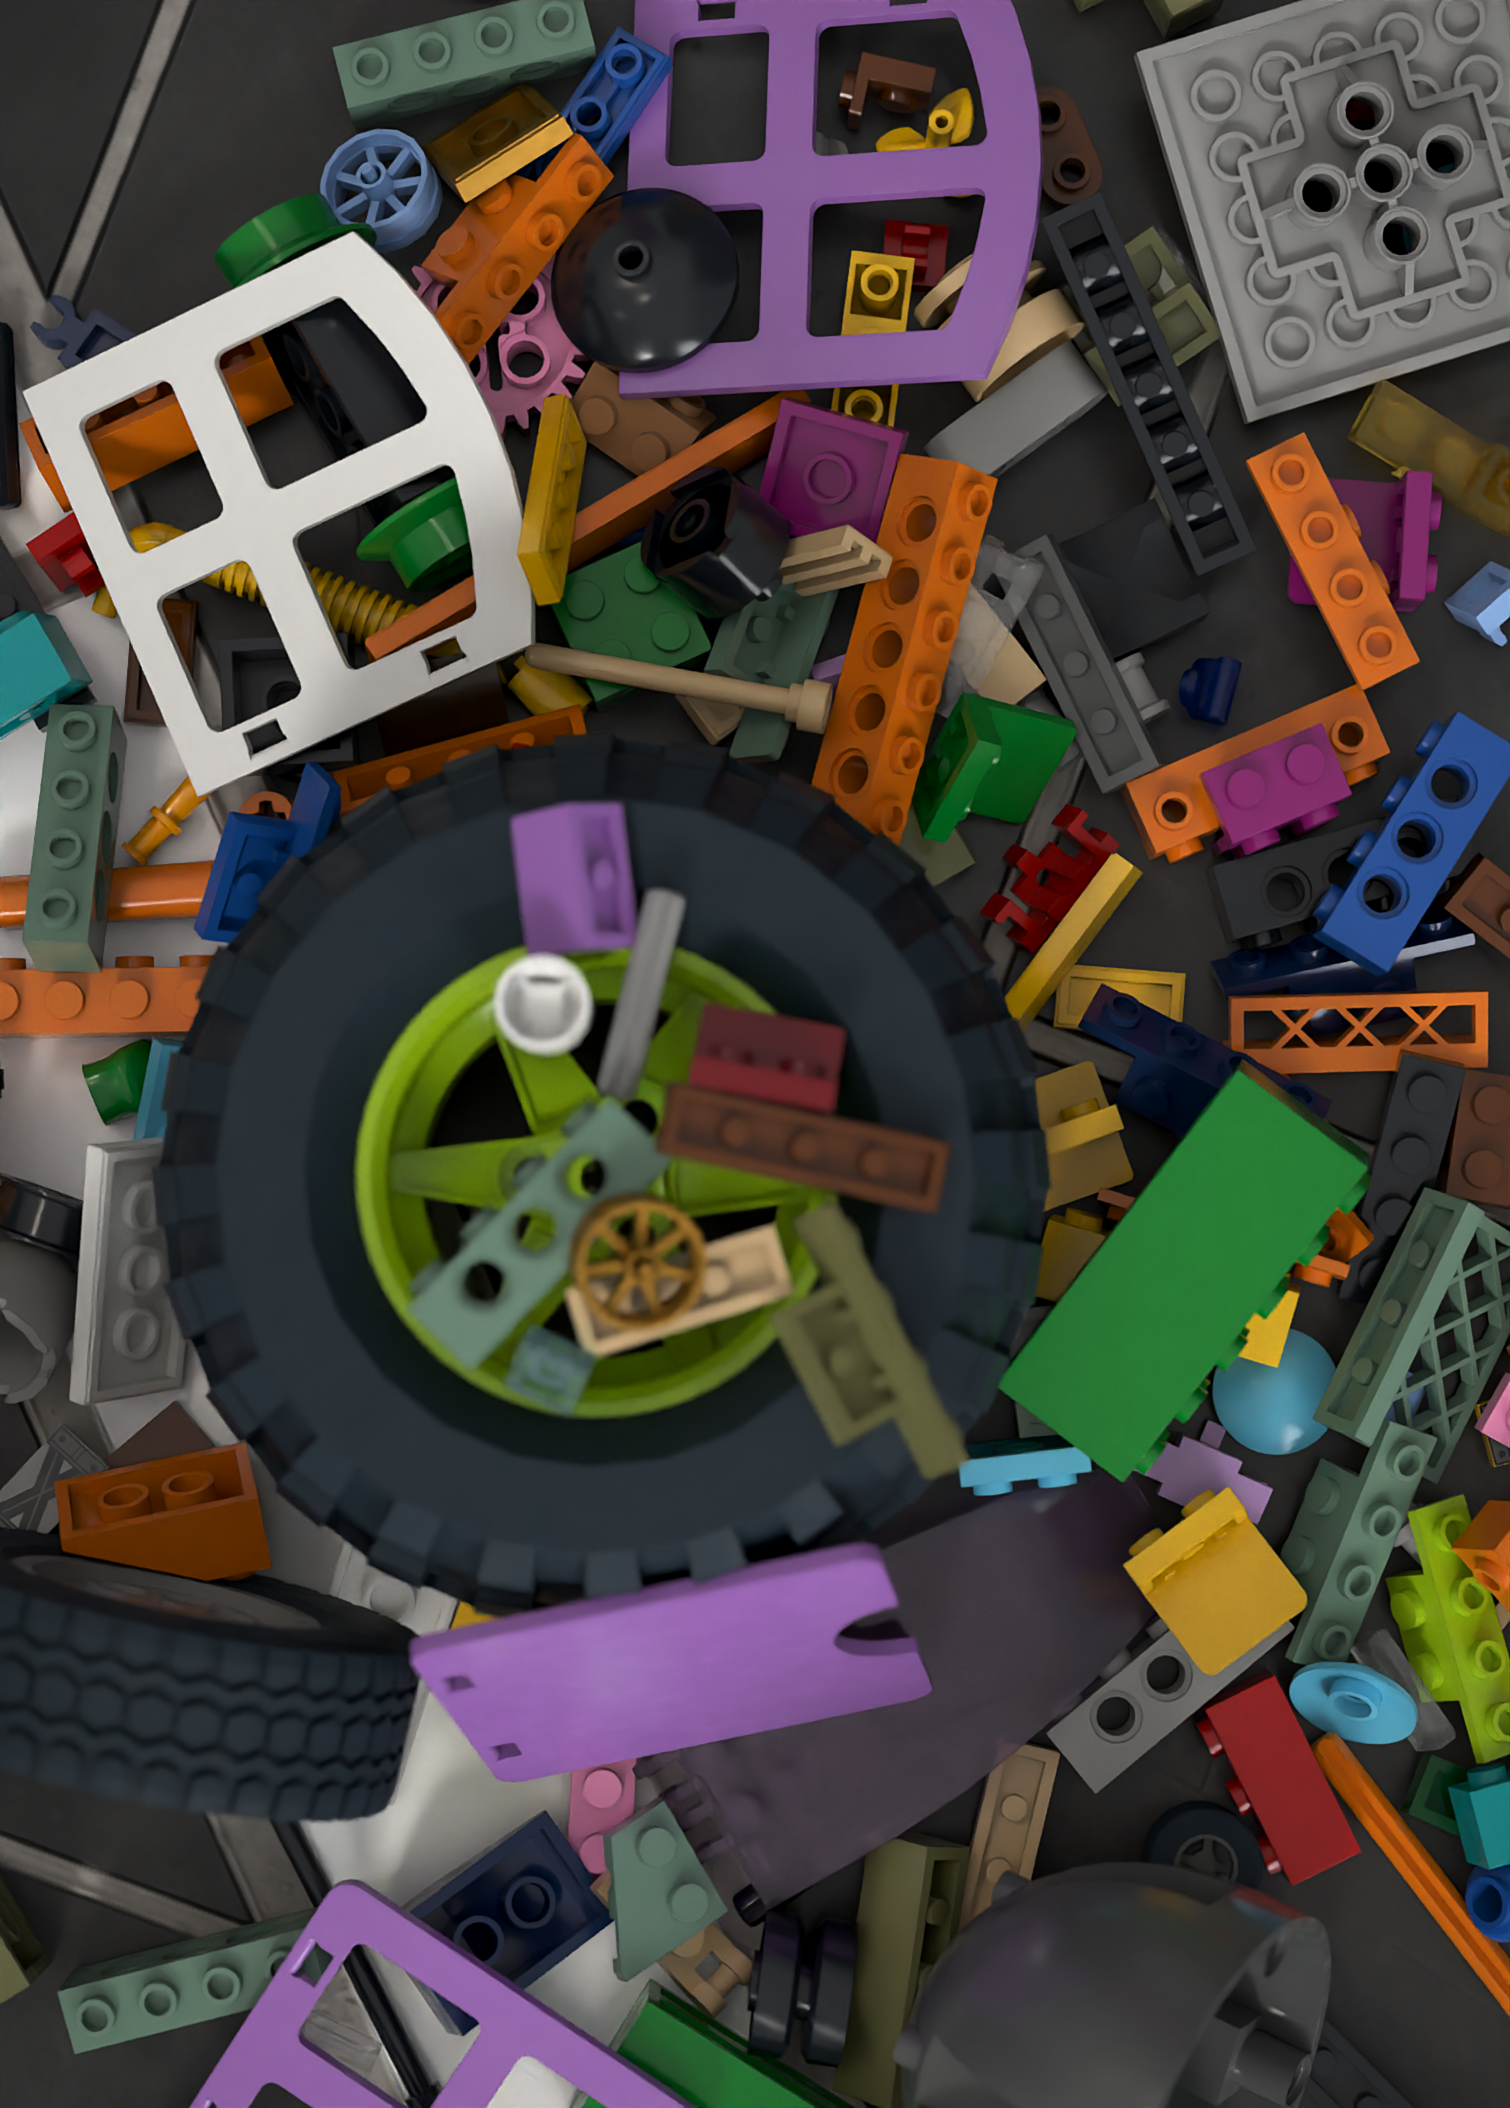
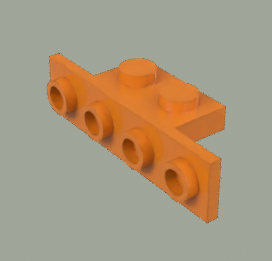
M573 133L574 135L568 139L536 182L516 174H511L473 198L452 226L439 237L435 248L421 264V267L435 282L452 288L434 314L468 365L563 244L578 221L586 214L614 178L612 172L582 135Z
M1303 432L1246 460L1245 464L1360 691L1418 664L1420 659L1387 596L1390 594L1388 581L1375 560L1369 561L1359 541V538H1361L1359 524L1346 503L1340 504L1305 433Z

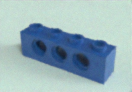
M1459 711L1449 717L1444 724L1434 719L1414 749V753L1422 757L1419 765L1410 779L1400 774L1394 781L1380 804L1381 808L1389 812L1376 833L1368 828L1365 829L1346 859L1348 863L1355 866L1342 888L1332 883L1312 916L1321 921L1312 935L1314 938L1377 977L1387 973L1392 967L1510 776V743ZM1446 771L1456 777L1460 785V796L1457 802L1446 803L1434 795L1431 788V779L1434 772ZM1412 825L1423 832L1426 837L1427 848L1422 857H1409L1401 851L1397 843V834L1401 826ZM1378 879L1390 887L1393 894V903L1388 912L1379 913L1366 905L1363 898V888L1368 880Z

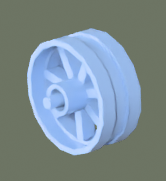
M374 129L355 135L334 152L325 165L320 182L321 194L327 199L341 225L356 223L350 220L369 209L366 224L371 225L377 234V240L373 248L378 253H388L406 248L425 235L437 219L443 200L441 179L430 164L427 156L414 138L398 130ZM395 159L387 170L381 163ZM414 162L421 166V176L402 179ZM348 190L360 193L344 203ZM413 195V197L407 203L404 196Z

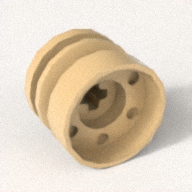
M973 254L949 270L939 280L937 286L917 305L914 316L923 328H930L942 323L937 329L940 330L949 324L967 278ZM1041 260L1031 261L1028 277L1012 326L987 379L961 381L976 403L982 402L1059 345L1072 341L1085 325L1084 320L1062 289H1053L1033 298L1030 296L1029 293L1039 283L1047 269Z

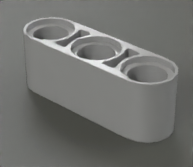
M1067 341L1053 349L939 432L925 445L924 450L930 458L959 461L997 478L1093 408L1107 395L1108 391L1072 342Z

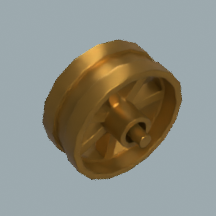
M626 1191L602 1199L582 1216L570 1238L567 1263L574 1287L599 1318L622 1330L650 1331L672 1324L693 1306L705 1284L707 1255L701 1234L674 1204L653 1193ZM635 1210L632 1236H626L621 1239L606 1225L615 1216ZM649 1210L665 1214L677 1223L652 1242L646 1244ZM598 1232L614 1247L613 1258L586 1262L587 1250ZM683 1238H686L689 1248L687 1268L660 1260L658 1257L660 1254ZM622 1271L605 1302H600L592 1293L586 1277ZM663 1275L681 1280L676 1291L660 1303L653 1286L659 1277ZM632 1284L640 1286L648 1309L639 1312L618 1311Z

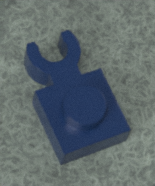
M53 295L49 302L57 312L64 316L62 323L54 329H46L35 321L30 326L32 332L44 346L54 350L64 349L59 355L58 360L66 369H70L138 336L96 308L82 322L80 314L71 302L59 295Z

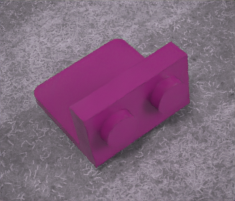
M1407 470L1397 483L1328 478L1340 504L1346 503L1359 524L1361 530L1359 541L1369 561L1375 560L1382 569L1390 588V594L1387 596L1394 610L1414 611L1425 600L1426 593L1434 592L1437 581L1438 559L1437 555L1428 554L1429 530H1437L1439 526L1442 498L1441 492L1432 491L1433 472ZM1289 551L1288 598L1295 604L1317 605Z
M1322 723L1211 768L1199 775L1224 833V836L1212 845L1216 857L1232 852L1234 858L1238 859L1263 852L1271 848L1272 844L1281 840L1278 832L1289 827L1294 838L1316 830L1330 823L1329 820L1338 817L1340 813L1337 805L1352 795Z

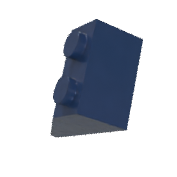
M546 1810L541 1811L401 1906L523 1990L615 1921L609 1918V1909L589 1888L595 1882ZM406 1972L448 2034L464 2036L479 2025V2022L473 2016Z

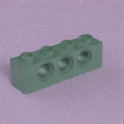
M518 0L332 47L347 108L355 130L508 92L523 82L532 86L587 72L596 60L595 44L583 0Z
M50 704L22 938L37 971L102 973L127 738L114 706Z
M610 1098L600 1108L591 1100L586 1102L560 1130L569 1139L566 1144L549 1161L540 1152L535 1155L510 1182V1185L519 1193L499 1213L490 1205L482 1210L459 1235L468 1246L449 1265L438 1257L409 1287V1290L418 1298L406 1310L469 1371L475 1369L569 1271L567 1262L570 1238L582 1216L604 1198L626 1191L644 1192L674 1161L671 1156L653 1153L655 1141ZM583 1156L598 1158L603 1162L607 1170L605 1187L599 1194L590 1198L577 1197L570 1191L566 1182L568 1167L574 1160ZM533 1208L547 1210L555 1219L557 1226L553 1242L545 1249L539 1251L525 1248L519 1242L516 1234L518 1219L524 1212ZM622 1214L615 1216L606 1225L610 1228ZM598 1232L592 1240L588 1250L601 1237V1235ZM484 1260H489L499 1265L506 1278L503 1294L496 1301L488 1304L478 1302L472 1298L466 1287V1277L473 1265Z
M319 1906L74 1969L57 1991L74 2054L253 2009ZM316 1942L298 1971L304 1972L316 1981H319L334 1956L322 1949Z

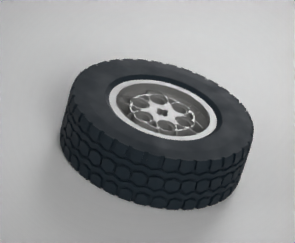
M0 1528V1769L26 1777L39 1778L45 1782L73 1789L87 1790L90 1793L213 1815L224 1814L230 1817L258 1820L264 1818L272 1821L301 1822V1820L308 1822H333V1820L342 1822L358 1820L359 1817L363 1819L377 1815V1813L380 1814L388 1807L395 1792L413 1706L419 1687L418 1684L421 1678L411 1664L409 1645L420 1635L416 1634L409 1627L401 1625L400 1622L387 1616L379 1615L378 1612L363 1606L354 1605L352 1602L322 1594L319 1591L295 1584H288L263 1575L253 1574L248 1578L235 1581L223 1578L203 1581L64 1552L59 1534Z

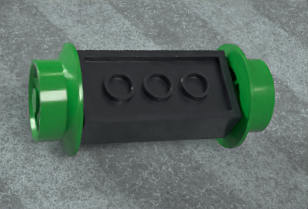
M317 193L307 194L278 204L244 224L218 248L214 261L230 289L233 290L351 232L358 233L372 247L376 243L377 234L373 227L366 223L341 225L324 195ZM334 299L261 334L336 462L417 425L425 419L427 407L403 369L377 335L344 299ZM442 466L361 504L375 529L359 544L356 551L357 556L362 562L390 560L409 592L415 593L430 589L473 567L466 516L455 472L450 466Z

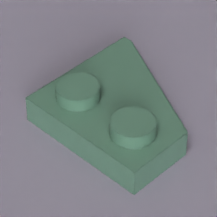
M657 1798L603 1834L605 1866L611 1875V1885L607 1892L609 1918L615 1920L617 1958L613 1959V1971L618 1980L626 1983L728 1912L666 1802Z

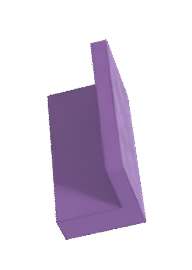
M569 803L514 817L511 827L528 957L539 955L557 957L575 952L613 951L632 948L637 933V923L622 804Z

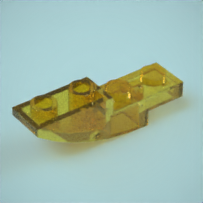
M1387 380L1377 382L1347 438L1393 466L1390 473L1398 478H1401L1407 470L1433 472L1432 491L1441 492L1443 504L1510 538V449L1501 443L1492 445L1485 443Z

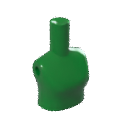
M144 1038L119 1048L103 1059L82 1065V1072L91 1097L106 1126L125 1117L138 1114L152 1045Z

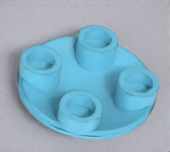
M1289 1328L1278 1368L1237 1356L1225 1372L1217 1367L1213 1378L1212 1396L1220 1424L1240 1444L1264 1454H1290L1312 1445L1328 1429V1427L1312 1418L1336 1371L1331 1357L1313 1338Z

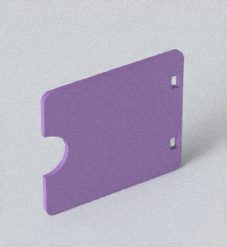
M852 1544L742 1567L697 1585L694 1578L643 1588L641 1589L642 1592L605 1596L420 1636L409 1645L412 1666L496 1779L504 1782L528 1781L899 1704L922 1698L932 1691L930 1673L915 1636L894 1640L865 1641L850 1639L837 1634L844 1626L860 1617L899 1605L896 1588L882 1553L877 1546L871 1544Z

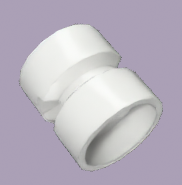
M547 955L526 957L509 967L498 982L494 999L497 1020L507 1036L527 1052L544 1056L564 1053L577 1045L588 1031L593 1014L591 993L577 969L563 959Z

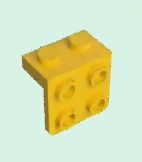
M1229 1486L1217 1495L1212 1489H1208L1195 1497L1181 1510V1514L1185 1518L1183 1521L1165 1534L1160 1528L1147 1533L1129 1549L1128 1552L1133 1558L1123 1565L1130 1578L1200 1671L1208 1676L1219 1674L1303 1611L1308 1602L1304 1589L1248 1518L1245 1507Z

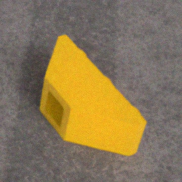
M852 250L841 336L906 332L915 258ZM899 384L834 388L831 409L894 427Z

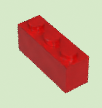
M1265 1669L1218 1692L1200 1707L1205 1719L1195 1723L1198 1732L1213 1759L1222 1754L1224 1755L1234 1776L1225 1781L1224 1784L1240 1816L1243 1817L1252 1812L1262 1833V1836L1256 1839L1263 1854V1864L1270 1876L1281 1871L1282 1876L1288 1883L1294 1886L1362 1852L1273 1673Z

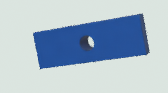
M617 27L561 111L572 133L582 135L606 166L673 67L670 56L622 28ZM594 116L600 117L596 124L584 126L589 118ZM568 139L528 163L519 176L536 182Z

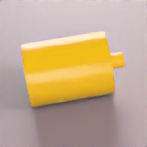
M523 655L514 662V665L520 671L512 678L507 688L534 716L580 704L584 715L593 705V698L571 675L532 668L527 664Z

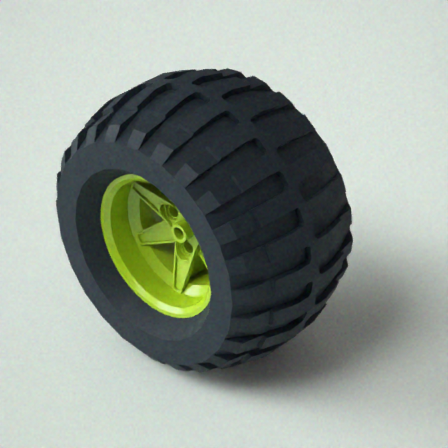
M613 731L555 737L554 744L545 746L499 749L498 745L494 744L442 764V772L396 790H391L387 785L341 818L343 826L310 852L299 858L292 854L259 894L256 900L261 904L250 920L225 948L218 945L196 993L195 999L199 1000L200 1004L183 1045L178 1053L170 1052L161 1110L167 1111L162 1155L159 1166L151 1168L157 1226L164 1228L167 1244L170 1279L163 1286L184 1340L190 1339L204 1371L210 1389L205 1396L239 1443L245 1441L277 1484L274 1491L316 1526L321 1528L325 1525L367 1559L366 1566L420 1589L422 1586L441 1592L474 1608V1613L506 1618L605 1596L642 1592L641 1589L690 1578H694L697 1585L742 1567L852 1544H862L866 1541L864 1537L905 1506L910 1503L914 1505L936 1477L930 1479L924 1477L893 1417L849 1442L835 1446L769 1316L825 1287L795 1228L794 1221L833 1201L837 1204L842 1215L847 1217L855 1226L860 1237V1250L875 1279L888 1290L894 1304V1316L909 1345L913 1346L924 1359L928 1370L927 1380L942 1409L948 1412L957 1423L961 1437L963 1438L983 1412H988L1011 1360L1008 1356L1030 1305L1035 1303L1043 1247L1040 1246V1236L1048 1190L1052 1189L1046 1132L1041 1130L1035 1074L1038 1073V1069L1019 1020L1012 1017L993 968L996 964L963 917H956L926 877V868L883 833L875 835L834 801V795L783 772L777 777L730 756L729 749L676 740H670L669 745L649 744L614 737ZM569 803H621L637 929L646 893L650 889L658 888L680 894L684 897L685 905L657 1013L670 1017V1019L649 1043L637 1094L632 1100L625 1101L608 1096L603 1098L568 1051L547 1056L527 1052L507 1036L497 1020L494 999L498 982L509 967L528 957L511 827L514 817ZM633 947L613 951L575 952L556 957L563 959L577 969L591 993L592 1005L619 1004ZM708 1003L842 1028L845 1032V1038L837 1075L833 1109L830 1116L951 1142L937 1213L924 1212L672 1157L674 1161L644 1193H653L674 1204L687 1218L778 1205L773 1226L795 1294L660 1336L665 1345L647 1351L626 1355L596 1356L587 1360L585 1355L579 1354L575 1362L567 1366L571 1375L564 1382L550 1380L530 1370L541 1345L530 1339L567 1298L565 1290L574 1287L570 1270L481 1363L470 1371L406 1310L418 1298L409 1290L412 1283L438 1257L449 1265L435 1230L429 1198L482 1208L490 1205L493 1209L501 1211L519 1193L510 1185V1182L516 1176L521 1164L528 1159H532L539 1152L549 1161L569 1140L560 1130L589 1100L600 1108L610 1098L622 1110L634 1102H644L656 1110L659 1124L667 1082L676 1081L685 1084L688 1082L703 1007ZM499 1041L534 1137L431 1149L442 1111L454 1088L471 1065L488 1048ZM658 1125L655 1132L650 1136L654 1141L656 1138ZM583 1156L570 1164L566 1173V1182L574 1195L581 1198L593 1197L597 1189L594 1187L587 1189L585 1177L586 1174L597 1172L601 1160L593 1156ZM533 1208L524 1212L522 1215L532 1216L521 1244L532 1251L545 1249L553 1242L556 1236L557 1226L555 1219L547 1210L542 1208ZM635 1210L623 1213L610 1229L617 1234L621 1225L626 1221L634 1219ZM649 1210L648 1223L653 1228L656 1239L672 1228L670 1222L672 1219L660 1212ZM601 1236L587 1251L586 1262L613 1258L614 1247ZM678 1242L658 1256L660 1260L681 1254ZM506 1278L503 1282V1285L499 1291L496 1300L503 1294L505 1290ZM547 1347L545 1354L561 1361L567 1360L570 1356V1352ZM544 1358L542 1359L539 1366L540 1370L556 1377L563 1376L564 1371L559 1365Z

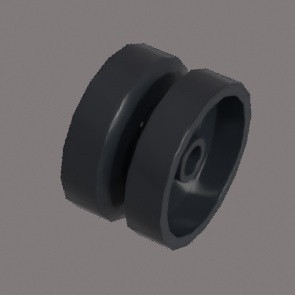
M767 1909L760 1951L755 1950L750 1976L747 2011L751 2012L747 2055L781 2059L788 2051L794 2019L803 2020L800 2050L805 2062L839 2068L845 2043L853 1989L858 1923L825 1917L817 1926L811 1957L803 1956L805 1925L800 1914Z

